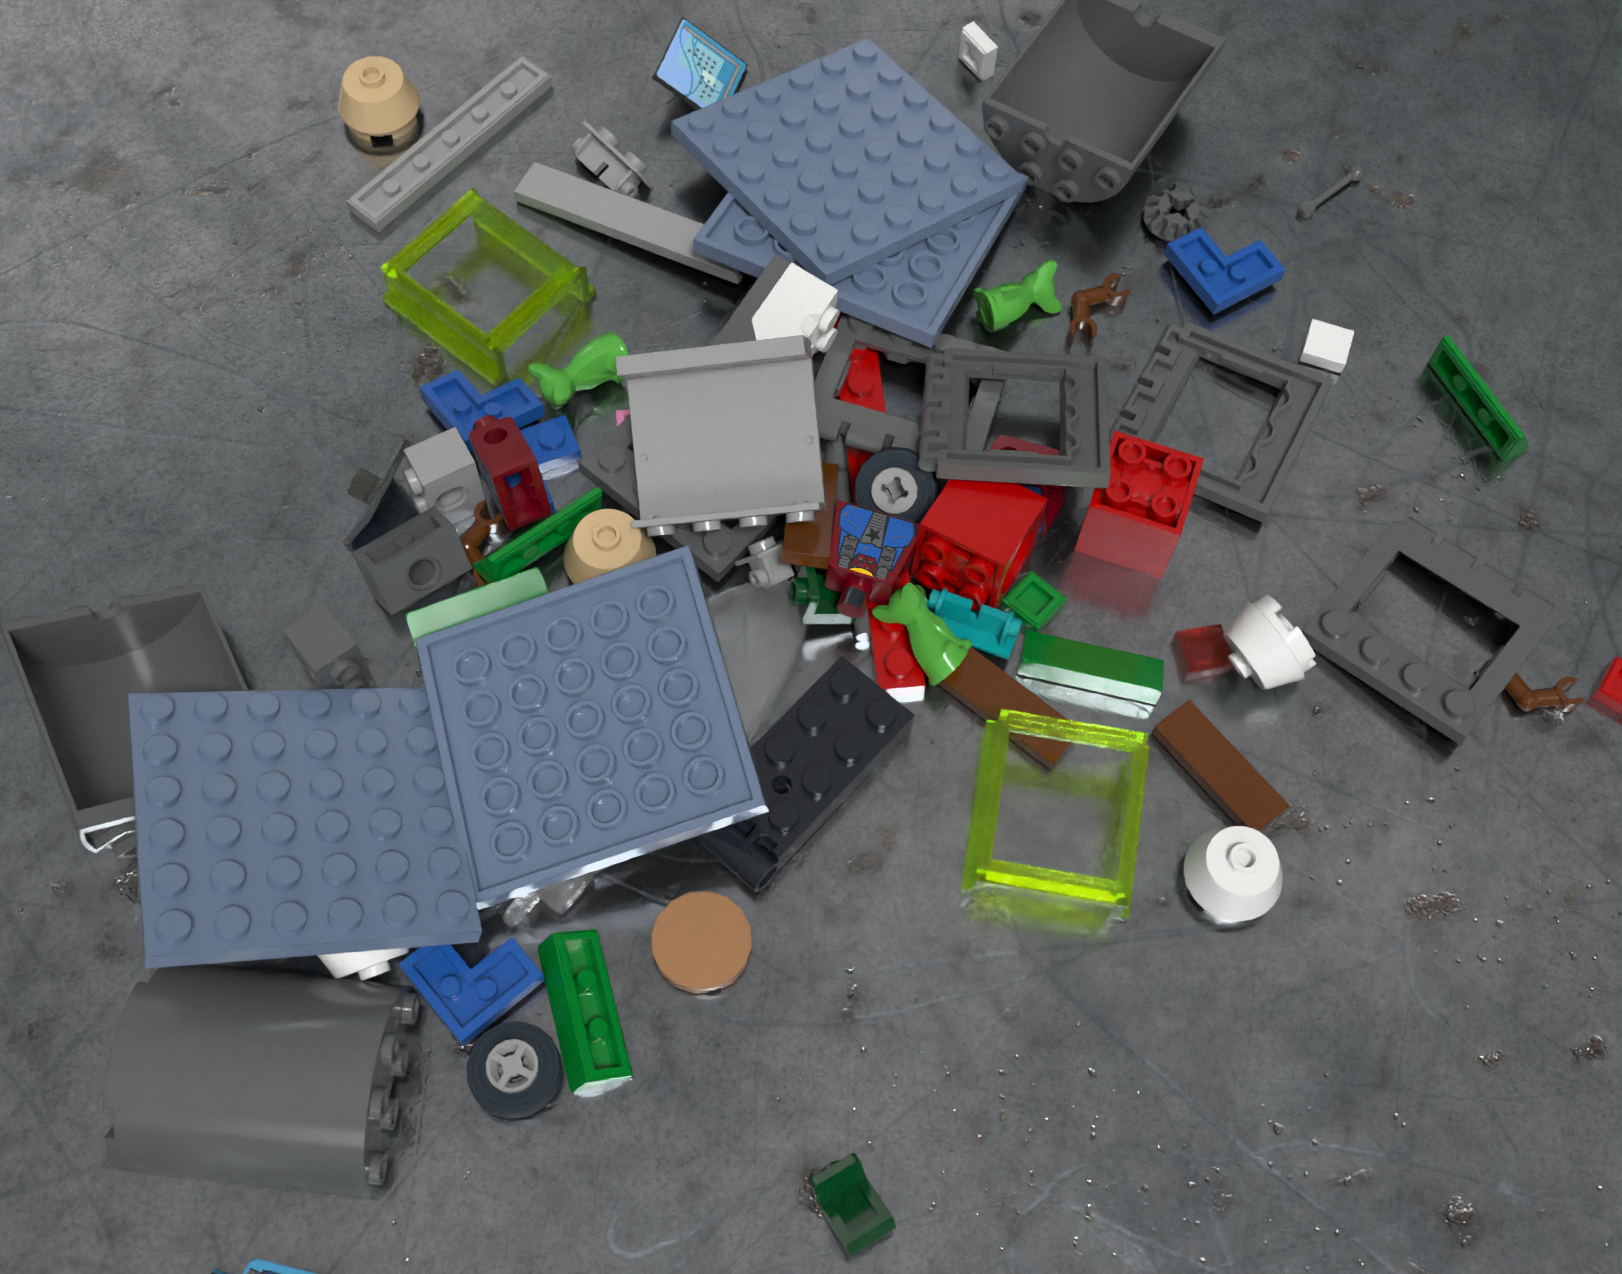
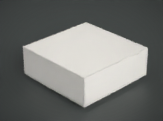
M972 22L962 27L958 57L979 79L985 81L994 76L998 46L975 22Z
M1312 319L1299 361L1341 373L1346 365L1354 331Z

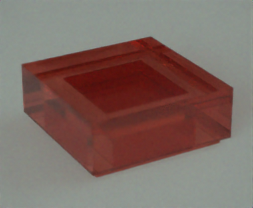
M1221 624L1176 631L1173 639L1186 680L1232 671L1234 666L1228 658V655L1231 653L1224 638Z

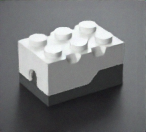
M776 253L711 345L804 335L811 340L812 356L814 353H818V351L825 353L833 343L838 331L834 328V324L840 314V310L836 309L838 290Z

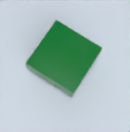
M1031 570L1002 599L1000 608L1007 613H1010V611L1015 612L1014 617L1023 621L1022 625L1026 629L1039 632L1065 605L1067 598Z

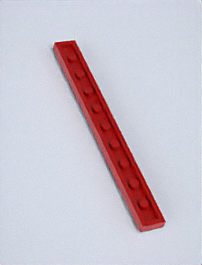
M840 311V314H839V316H838V319H837L836 323L834 324V328H835V329L837 328V326H838V324H839V321H840V319H841V316H842V314H843V312H841V311ZM869 347L865 350L854 348L850 359L852 361L851 367L838 400L886 413L877 350H868ZM843 435L852 504L858 505L855 497L856 476L862 464L874 453L845 445L846 435ZM909 568L898 588L904 587L908 582L911 583ZM869 601L867 609L871 631L870 646L875 683L891 696L924 693L926 686L924 672L914 655L907 626L900 623L888 624L878 620L872 614V611L881 604Z

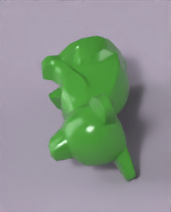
M1052 259L1043 262L1036 270L1022 277V282H1007L985 290L981 287L973 289V298L977 301L978 310L975 312L979 323L982 322L988 332L994 333L1007 328L1008 324L1021 317L1031 304H1035L1051 314L1059 313L1062 310V305L1054 296L1056 287L1053 278L1057 263Z
M609 331L593 338L574 356L564 369H556L543 363H532L528 366V372L539 379V391L546 402L550 403L552 409L556 410L562 408L564 404L570 401L575 391L591 390L608 380H612L617 384L623 382L625 378L617 376L615 357L629 354L623 340L616 333Z
M908 582L904 587L898 588L892 593L887 605L876 606L872 614L882 622L888 624L900 623L907 626L914 655L923 671L929 677L928 683L935 686L960 665L973 643L969 638L963 640L956 637L942 617L928 610V600L924 589L920 585H913Z

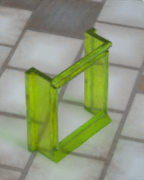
M474 188L468 191L381 267L388 289L382 295L383 301L495 386L508 375L503 352L568 292L584 304L596 294V288L588 283L586 267H577L480 197L478 191ZM471 215L476 225L549 277L487 334L406 274L412 266Z
M1000 709L996 721L987 719L961 891L980 894L985 885L1109 907L1108 916L1128 920L1130 917L1150 748L1145 746L1148 733L1007 709ZM1010 732L1128 752L1112 880L992 859Z

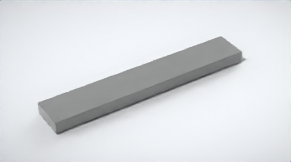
M523 55L520 56L346 200L349 211L374 230L380 232L553 86L551 75Z
M534 162L514 190L515 199L520 203L730 282L739 284L745 274L742 271L693 252L694 238L704 224Z

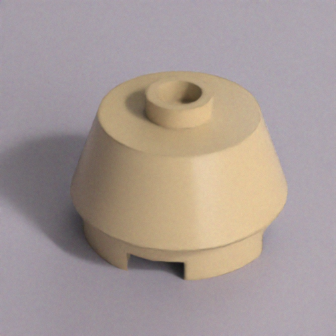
M369 56L355 61L346 69L338 98V111L342 120L356 136L371 141L370 136L382 137L392 134L394 140L404 136L414 127L417 121L416 114L420 106V94L415 84L397 63L385 57Z
M615 509L594 511L578 523L567 541L563 557L566 573L571 581L577 584L655 557L656 549L653 539L647 536L645 529L632 528L631 521L635 520L622 511Z

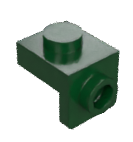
M801 566L797 577L791 579L789 590L791 604L798 607L800 624H853L857 618L847 617L837 610L841 593L830 590L825 586L827 574H816L815 567Z
M855 1153L846 1156L842 1160H836L827 1164L820 1173L810 1179L809 1183L819 1209L849 1256L854 1255L897 1228L892 1214L867 1179L862 1163Z

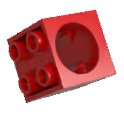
M1114 430L1109 445L1108 488H1095L1074 551L1162 579L1181 536L1204 458Z
M950 479L920 523L910 576L918 579L927 588L940 591L943 588H947L948 592L973 600L971 610H980L982 604L997 609L1034 550L1048 498L1017 483Z

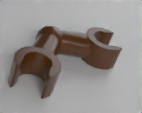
M1111 274L1105 278L1103 285L1087 290H1078L1072 294L1073 320L1070 323L1066 336L1070 345L1074 340L1077 330L1086 332L1089 346L1092 345L1097 333V325L1090 319V306L1103 302L1110 306L1124 304L1130 290L1114 292L1110 289L1118 286L1121 274Z
M486 500L476 505L474 509L475 521L463 537L460 538L472 566L476 588L485 585L482 577L473 568V563L484 556L478 547L488 534L499 532L505 525L500 512L492 520L483 519V516L488 511Z
M1487 660V661L1484 663V665L1481 667V671H1482V670L1485 668V666L1488 664L1489 660ZM1516 673L1505 688L1516 701L1517 706L1523 711L1554 706L1562 712H1571L1585 700V698L1570 699L1562 692V690L1570 689L1578 679L1573 677L1561 678L1554 687L1531 690Z

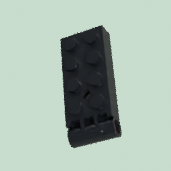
M841 656L751 747L769 812L693 837V839L754 892L760 891L912 730L915 715L846 658ZM778 786L786 787L789 791L784 794H779L775 792L773 789Z

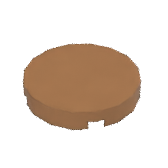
M710 891L689 892L672 900L657 916L651 933L652 955L661 975L676 988L694 994L708 993V991H715L719 988L723 989L733 984L746 969L752 952L751 926L742 909L728 897Z

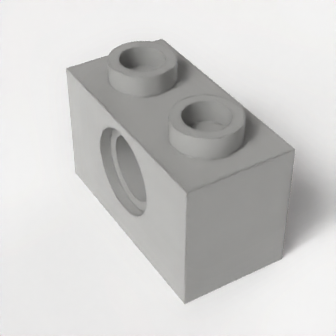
M456 427L404 449L409 468L402 470L412 492L410 495L419 514L435 507L452 524L474 515L476 505L485 500L475 461Z

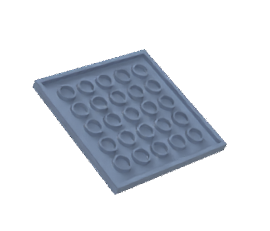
M869 38L853 43L671 121V135L810 274L830 286L1022 192L1025 180Z
M1019 173L1025 179L1022 192L831 285L838 290L836 309L932 348L1025 191L1028 176ZM729 192L693 241V252L759 278L776 253L807 271Z
M689 545L416 639L455 831L467 851L478 910L769 812L696 561Z
M426 687L128 693L127 711L144 969L479 942L482 928L467 851L455 831Z

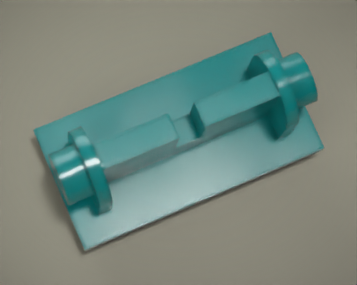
M943 588L942 592L935 589L932 590L927 604L928 610L942 617L956 637L963 640L969 638L973 643L971 647L1009 660L1023 622L1021 619L1014 617L1015 612L1010 611V613L984 604H982L980 610L974 611L971 610L973 600L948 592L947 588Z

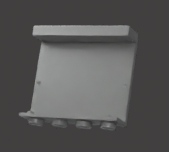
M798 335L615 357L617 376L627 379L640 510V520L631 521L632 528H647V536L655 537L674 535L676 525L693 524V532L722 530L721 521L739 519L740 528L768 525L767 516L786 515V523L813 521L815 520L814 512L826 511L811 340L807 337Z

